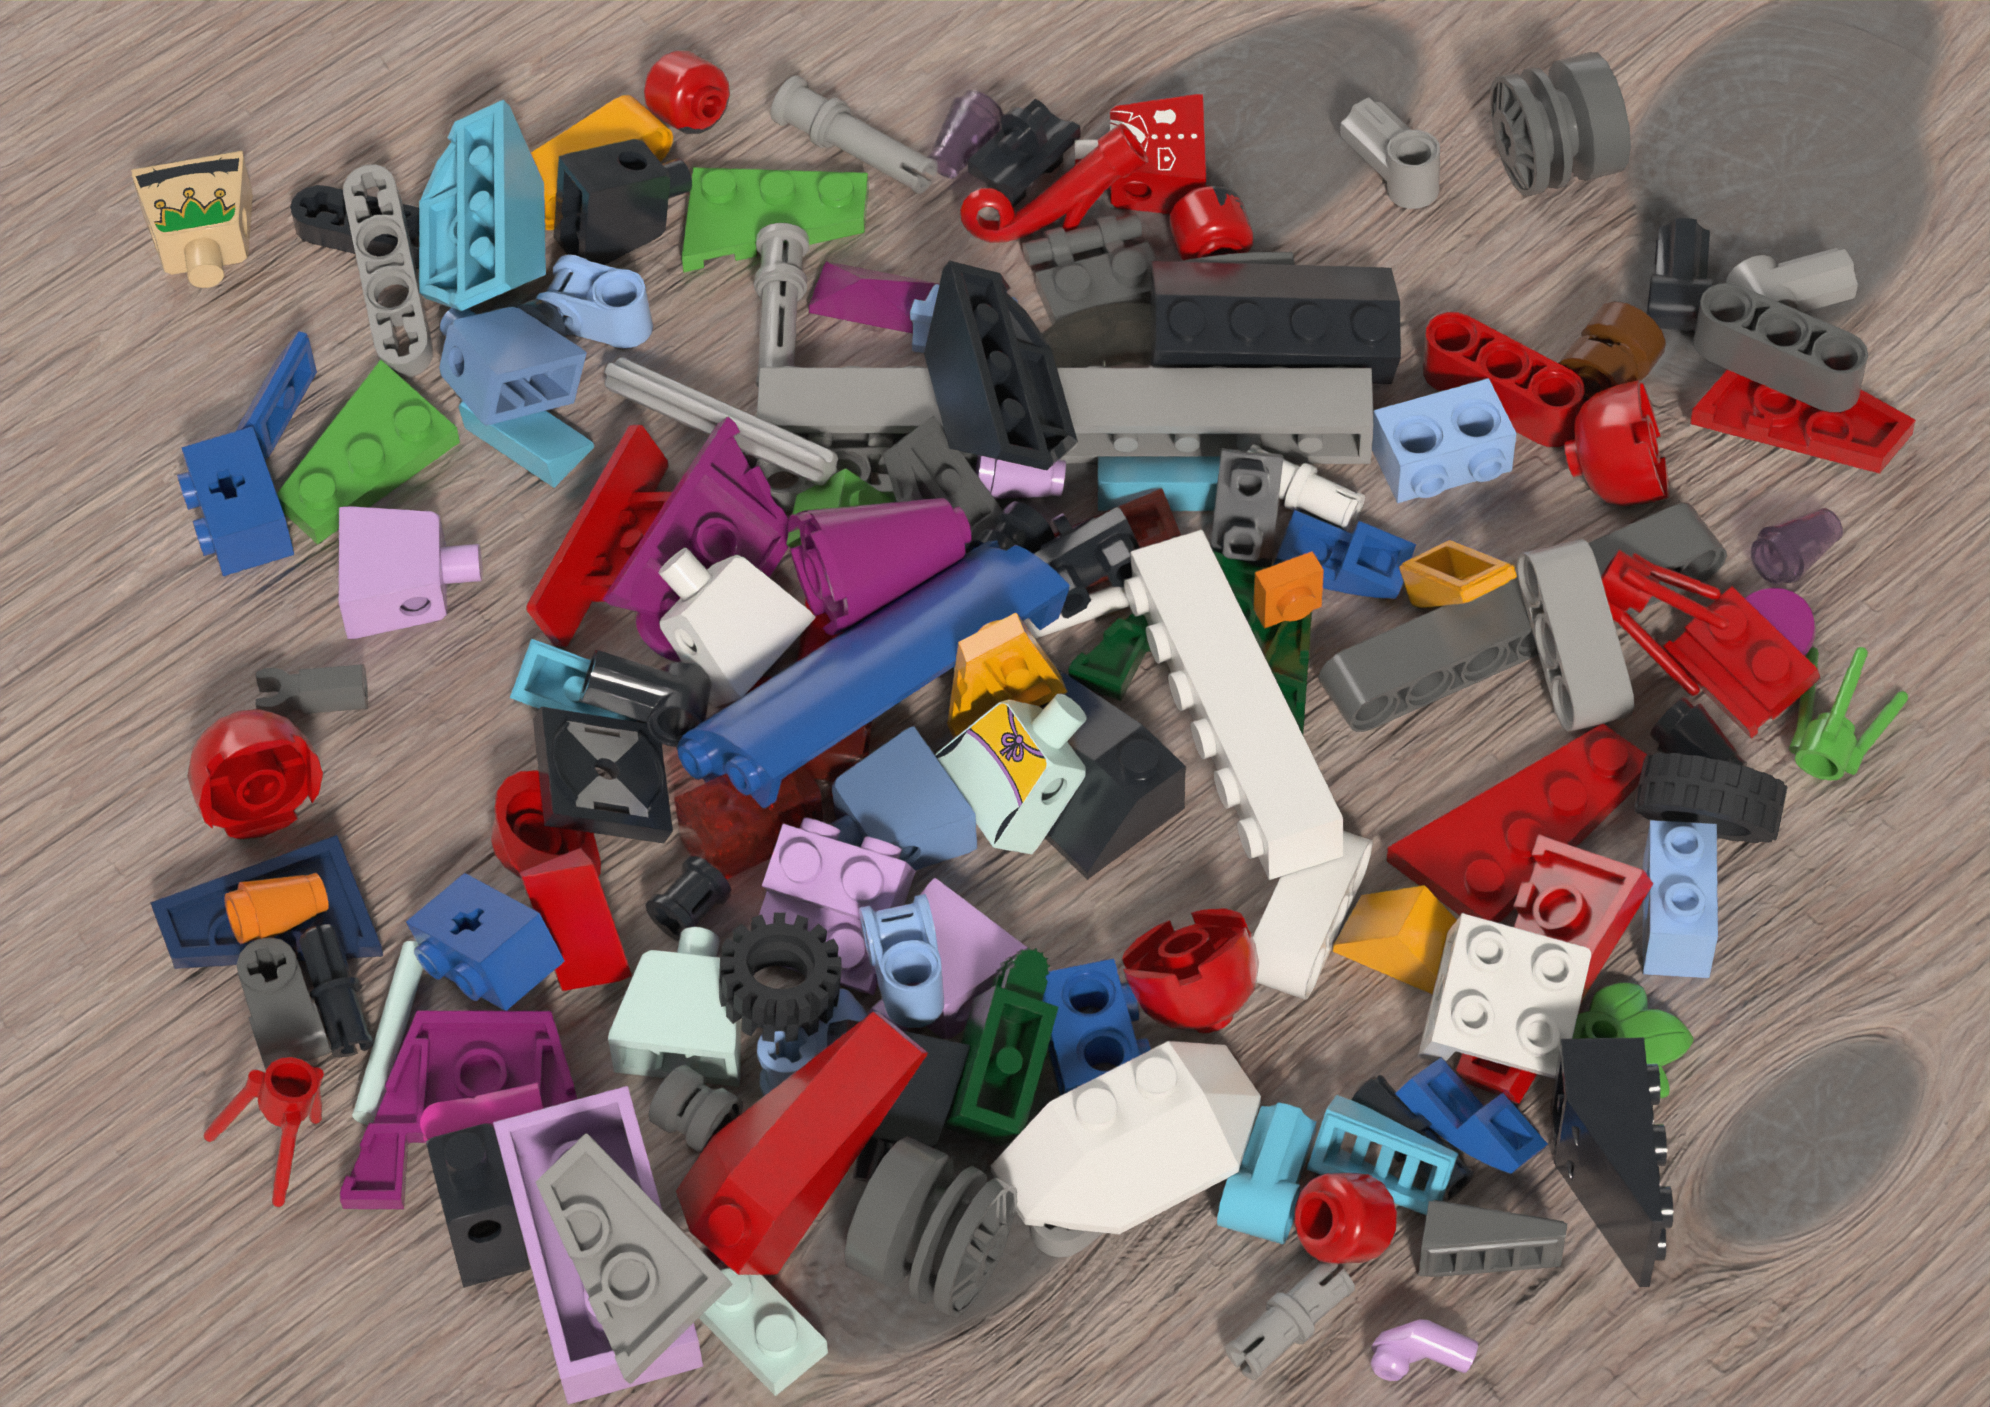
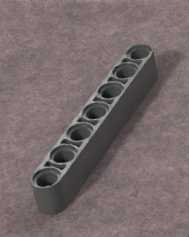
M1689 503L1671 506L1588 543L1593 550L1600 576L1618 549L1630 556L1636 553L1653 564L1700 580V582L1708 580L1717 573L1727 558L1725 548L1695 508ZM1518 576L1468 603L1445 605L1349 647L1327 661L1320 670L1318 678L1349 727L1356 732L1374 729L1538 656L1539 653L1521 593ZM1659 582V584L1677 593L1685 591L1680 588L1671 586L1669 584ZM1652 596L1645 608L1661 600ZM1629 608L1626 612L1631 615L1636 611Z

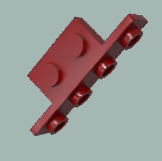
M643 425L628 426L527 603V612L555 647L568 646L592 602H605L603 600L604 596L672 494V492H654L665 474L669 463Z

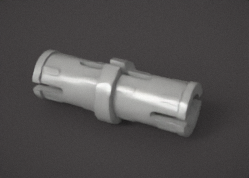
M1320 1261L1318 1266L1287 1294L1277 1292L1267 1301V1312L1239 1337L1230 1341L1225 1346V1351L1232 1364L1238 1368L1246 1361L1248 1365L1242 1370V1374L1251 1380H1256L1262 1374V1371L1293 1343L1296 1342L1303 1345L1314 1335V1325L1343 1298L1348 1297L1355 1291V1285L1344 1268L1334 1277L1332 1272L1338 1267V1264Z

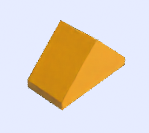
M1425 885L1361 895L1333 945V952L1433 995L1447 933L1457 919Z

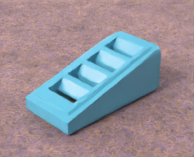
M1336 1095L1326 1109L1307 1170L1320 1175L1326 1173H1362L1372 1175L1385 1184L1393 1196L1395 1204L1427 1216L1429 1201H1443L1458 1153L1362 1104ZM1346 1132L1357 1136L1352 1154L1341 1149ZM1371 1141L1382 1145L1376 1166L1364 1161ZM1395 1151L1407 1155L1400 1179L1388 1173ZM1420 1160L1433 1165L1425 1191L1412 1186Z

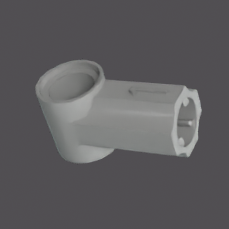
M1368 97L1353 105L1349 115L1341 122V137L1387 181V195L1391 201L1400 207L1408 209L1422 208L1435 201L1439 194L1440 143L1428 132L1411 130L1381 101L1374 102Z
M1838 248L1779 264L1771 256H1754L1735 266L1726 280V283L1740 285L1801 312L1853 299L1856 296L1858 287L1854 263L1846 249L1839 250Z

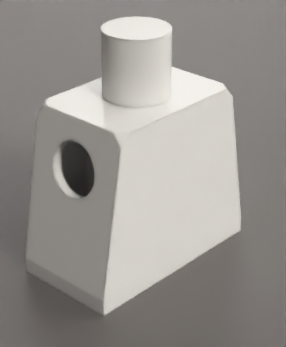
M683 548L672 556L658 572L680 597L675 605L661 618L660 629L682 662L694 664L702 668L709 675L712 683L709 702L714 708L742 698L816 618L810 610L748 560L739 555H734L717 562L706 570L687 548Z

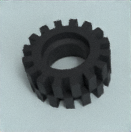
M774 913L773 924L766 925L763 915L751 918V931L741 923L733 930V940L726 938L722 946L719 968V1001L721 1007L726 1006V1017L732 1024L742 1018L741 1031L745 1034L752 1036L757 1027L762 1028L763 1041L774 1042L775 1031H784L786 1042L798 1041V1028L800 1027L804 1029L809 1037L818 1032L819 1020L825 1024L833 1017L834 1007L838 1006L842 968L841 957H838L839 947L834 938L826 942L827 930L820 924H817L809 932L808 918L797 915L794 925L785 923L786 913ZM786 966L801 972L806 980L793 988L775 989L761 984L754 978V975L766 967Z

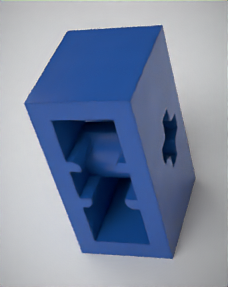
M253 426L181 447L188 472L177 475L187 509L191 510L200 507L203 518L192 521L203 556L216 554L223 576L295 555L286 519Z
M466 873L461 875L406 921L418 943V946L414 949V954L421 966L432 977L440 980L445 976L455 982L470 999L477 1001L482 997L504 1011L512 1007L565 961L539 912Z

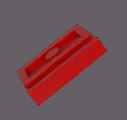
M1731 586L1707 607L1729 621L1727 629L1720 630L1695 618L1684 627L1686 631L1674 642L1669 640L1663 647L1699 688L1752 739L1758 734L1757 729L1770 718L1774 720L1821 678L1818 668Z

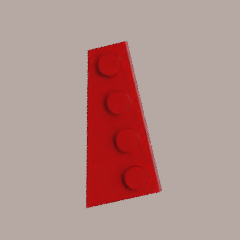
M1601 724L1387 847L1386 861L1419 886L1425 885L1440 902L1459 916L1463 913L1500 923L1515 909L1514 903L1521 883L1530 882L1537 862L1532 856V852L1538 835L1577 847L1638 787L1644 758L1647 754L1605 724Z
M1538 835L1532 852V856L1537 862L1530 882L1521 883L1514 903V908L1518 912L1514 928L1586 947L1591 951V959L1581 998L1582 1002L1653 886V882L1642 869ZM1462 1053L1456 1069L1467 1084L1498 1096L1504 1093L1510 1101L1518 1104L1537 1076L1536 1073Z

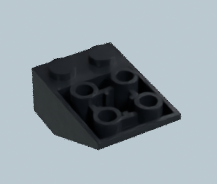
M1644 1037L1561 1039L1550 1105L1555 1166L1639 1287H1650L1655 1261H1665L1666 1258L1665 1228H1672L1673 1226L1671 1186H1660L1659 1166H1665L1667 1160L1666 1130L1664 1124H1654L1653 1105H1659L1660 1103L1658 1064H1647Z

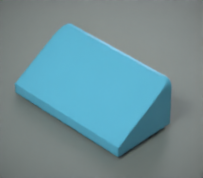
M463 401L458 406L465 429L553 488L594 448V443L547 411L485 426Z
M1098 456V511H1111L1118 506L1121 511H1214L1220 456Z
M531 639L512 690L511 699L538 709L548 707L637 722L636 719L579 701L581 687L590 659Z

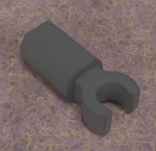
M364 664L301 669L299 674L292 675L278 668H264L256 672V681L260 692H278L273 697L257 698L255 703L256 709L273 712L283 717H287L292 711L302 710L303 714L368 709V683Z

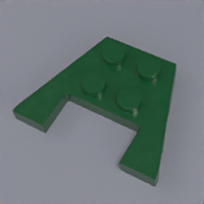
M1213 551L1302 735H1304L1312 612L1300 620L1283 621L1264 628L1254 611L1255 572L1265 568L1241 560L1228 559L1223 554ZM1132 613L1125 620L1118 618L1103 632V641L1087 655L1081 652L1071 662L1068 668V676L1093 692L1121 701L1146 652H1151L1146 634V627L1149 624L1144 614L1135 616Z

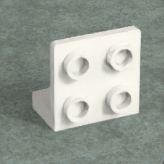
M1462 913L1447 933L1418 1058L1435 1062L1442 1057L1446 1062L1457 1051L1555 1079L1561 1039H1572L1591 959V951L1586 947Z

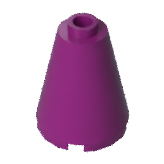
M945 498L804 510L791 515L788 522V533L800 529L802 545L791 548V554L801 588L814 616L827 613L832 622L823 627L827 634L836 635L850 629L965 556V544L971 542L972 539L970 525L963 509L960 506L952 508Z

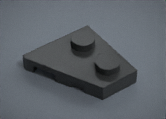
M934 416L920 424L883 453L897 502L945 498L952 508L960 506L970 525L971 542L981 531L991 529L996 525L995 520L1002 511L1001 507L961 452L949 449L945 431ZM971 542L965 544V549L969 547Z

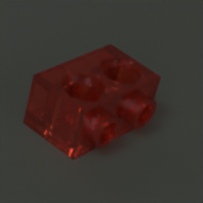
M804 765L781 780L776 802L766 808H762L751 794L744 795L738 791L727 773L674 798L680 839L690 856H697L706 860L710 865L718 869L726 879L771 859L783 824L800 829L803 818H810L824 823L821 791Z

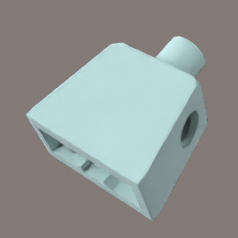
M700 927L686 928L681 932L677 953L649 950L642 954L608 1036L615 1073L666 1078L678 1066L685 1064L704 1076L706 1083L739 1087L741 1079V1019L732 1024L726 1017V1006L721 1007L719 1001L720 957H717L720 939L717 934Z

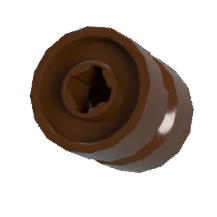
M1613 301L1601 306L1581 332V337L1571 345L1558 363L1580 376L1584 383V404L1596 393L1613 386L1637 380L1642 381L1664 354L1666 341L1657 323L1644 311L1628 303Z

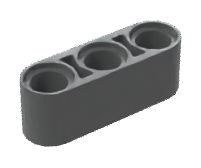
M1719 283L1709 287L1702 295L1694 336L1695 349L1701 357L1823 411L1843 412L1852 408L1858 402L1868 359L1867 346L1859 337L1740 285Z

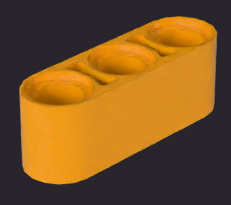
M622 95L531 152L544 182L545 229L548 231L554 230L559 156L637 139L643 141L661 162L669 153L673 144L672 131L631 95Z

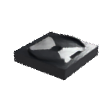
M541 707L533 718L544 826L664 844L672 834L673 827L662 743L656 741L650 735L647 723ZM595 767L606 771L612 777V780L601 777Z

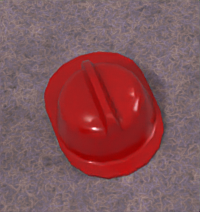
M519 771L507 777L496 792L495 820L491 835L495 856L503 867L521 878L519 873L581 848L594 864L599 877L601 874V859L594 833L544 826L539 771Z

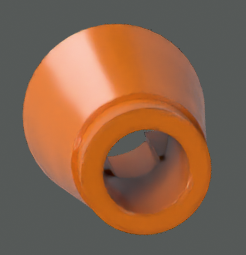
M317 873L306 876L298 875L239 882L238 890L226 893L224 898L229 923L240 944L262 938H274L316 916L317 913L327 911L329 908L324 884Z

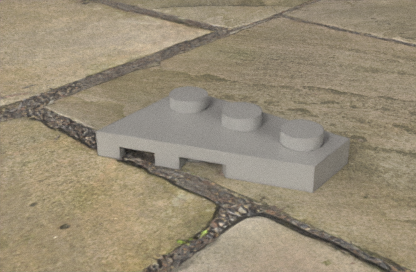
M586 1133L535 1183L568 1256L576 1267L589 1296L588 1300L596 1318L604 1329L623 1378L631 1385L733 1284Z

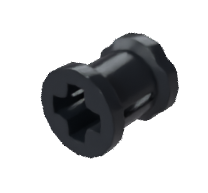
M689 856L682 863V874L663 895L654 894L645 904L648 915L657 927L676 941L680 940L681 932L684 929L696 927L698 922L715 904L724 905L731 897L730 892L732 888L727 879L718 869L697 856Z

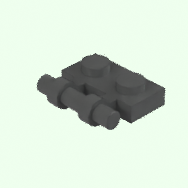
M1136 213L1115 218L1113 214L1094 218L1093 225L1067 232L1062 227L1044 231L1043 238L1023 243V253L1028 266L1050 261L1052 266L1050 269L1036 272V289L1054 331L1151 305V262L1156 261V258L1148 242L1125 248L1123 243L1125 240L1142 236L1141 223ZM1099 247L1101 249L1102 255L1076 262L1072 256L1073 254Z

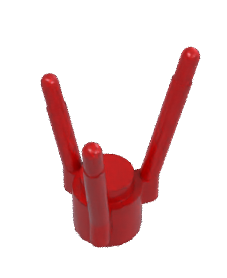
M1618 549L1601 575L1613 621L1617 622L1689 695H1698L1700 692L1699 686L1626 611L1631 608L1641 613L1653 596L1700 621H1704L1720 630H1725L1729 626V621L1726 618L1659 584V582L1713 600L1720 597V590L1717 587L1700 582V580L1653 564L1636 553L1630 556Z
M293 1057L280 1058L272 1062L265 1072L256 1069L250 1071L246 1085L213 1120L203 1135L206 1141H214L255 1097L258 1098L259 1109L264 1117L271 1124L282 1129L273 1183L272 1204L275 1207H282L286 1200L300 1123L308 1115L309 1120L313 1124L320 1123L322 1120L320 1086L324 1072L321 1068L312 1067L302 1059Z

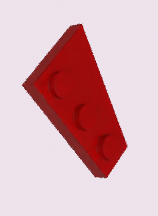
M1727 369L1692 409L1690 424L1880 474L1913 435L1916 420L1863 390L1860 391L1858 402L1852 408L1843 412L1823 411Z

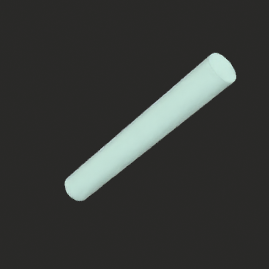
M406 941L402 945L352 1117L357 1122L365 1125L373 1123L386 1093L385 1084L397 1059L423 971V967L414 954V949L418 946L416 941Z

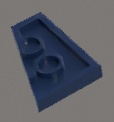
M335 835L150 902L174 969L237 965L240 953L248 944L254 942L253 940L240 944L232 931L227 916L225 894L238 890L239 882L298 875L306 876L317 873L324 884L328 897V910L317 913L316 916L274 938L290 945L298 962L305 961L299 942L300 936L311 927L331 924L338 930L346 959L383 957L380 941L338 836Z

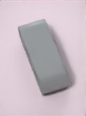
M1578 539L1520 553L1517 560L1519 585L1553 707L1561 726L1566 731H1575L1630 717L1634 709L1632 685L1597 561L1588 542L1584 539Z

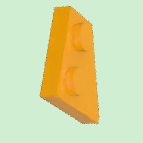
M1017 613L1002 620L989 622L981 627L977 633L958 642L947 721L953 739L1001 701L1009 699L1041 706L1051 701L1057 694L1068 692L1059 671Z

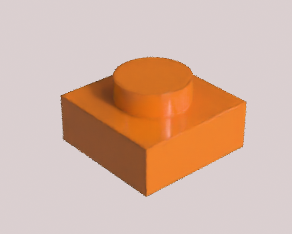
M1313 551L1255 572L1254 611L1264 628L1283 621L1300 620L1313 610L1322 607L1324 569Z

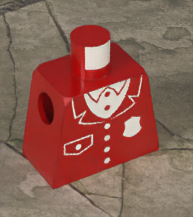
M1203 94L1117 105L1110 110V130L1120 123L1124 124L1138 139L1148 157V163L1127 178L1120 177L1111 185V204L1119 209L1170 214L1175 204L1190 190L1199 186H1206ZM1075 140V165L1098 146V140Z

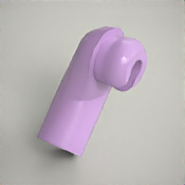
M1418 1319L1380 1333L1371 1347L1375 1353L1371 1360V1367L1378 1377L1388 1381L1400 1380L1408 1373L1410 1363L1425 1358L1466 1373L1476 1356L1478 1342L1429 1320Z

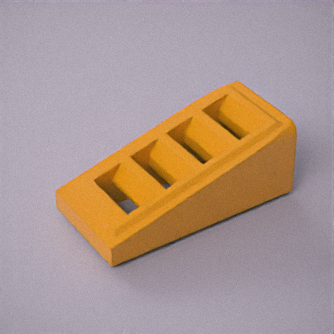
M1451 540L1417 555L1399 566L1410 603L1418 608L1468 603L1517 577L1514 565Z

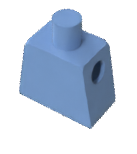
M507 307L477 315L469 308L463 311L451 308L445 313L440 323V330L446 336L439 365L440 374L485 426L575 402L587 354L582 348L520 308Z
M914 726L904 730L840 775L832 784L834 813L837 820L829 823V825L841 830L838 841L860 848L864 837H872L888 842L902 849L899 860L907 862L915 871L968 854L977 849L975 812Z

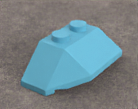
M504 100L454 122L447 137L451 143L437 161L419 201V293L428 300L461 311L546 275L544 182L511 107Z

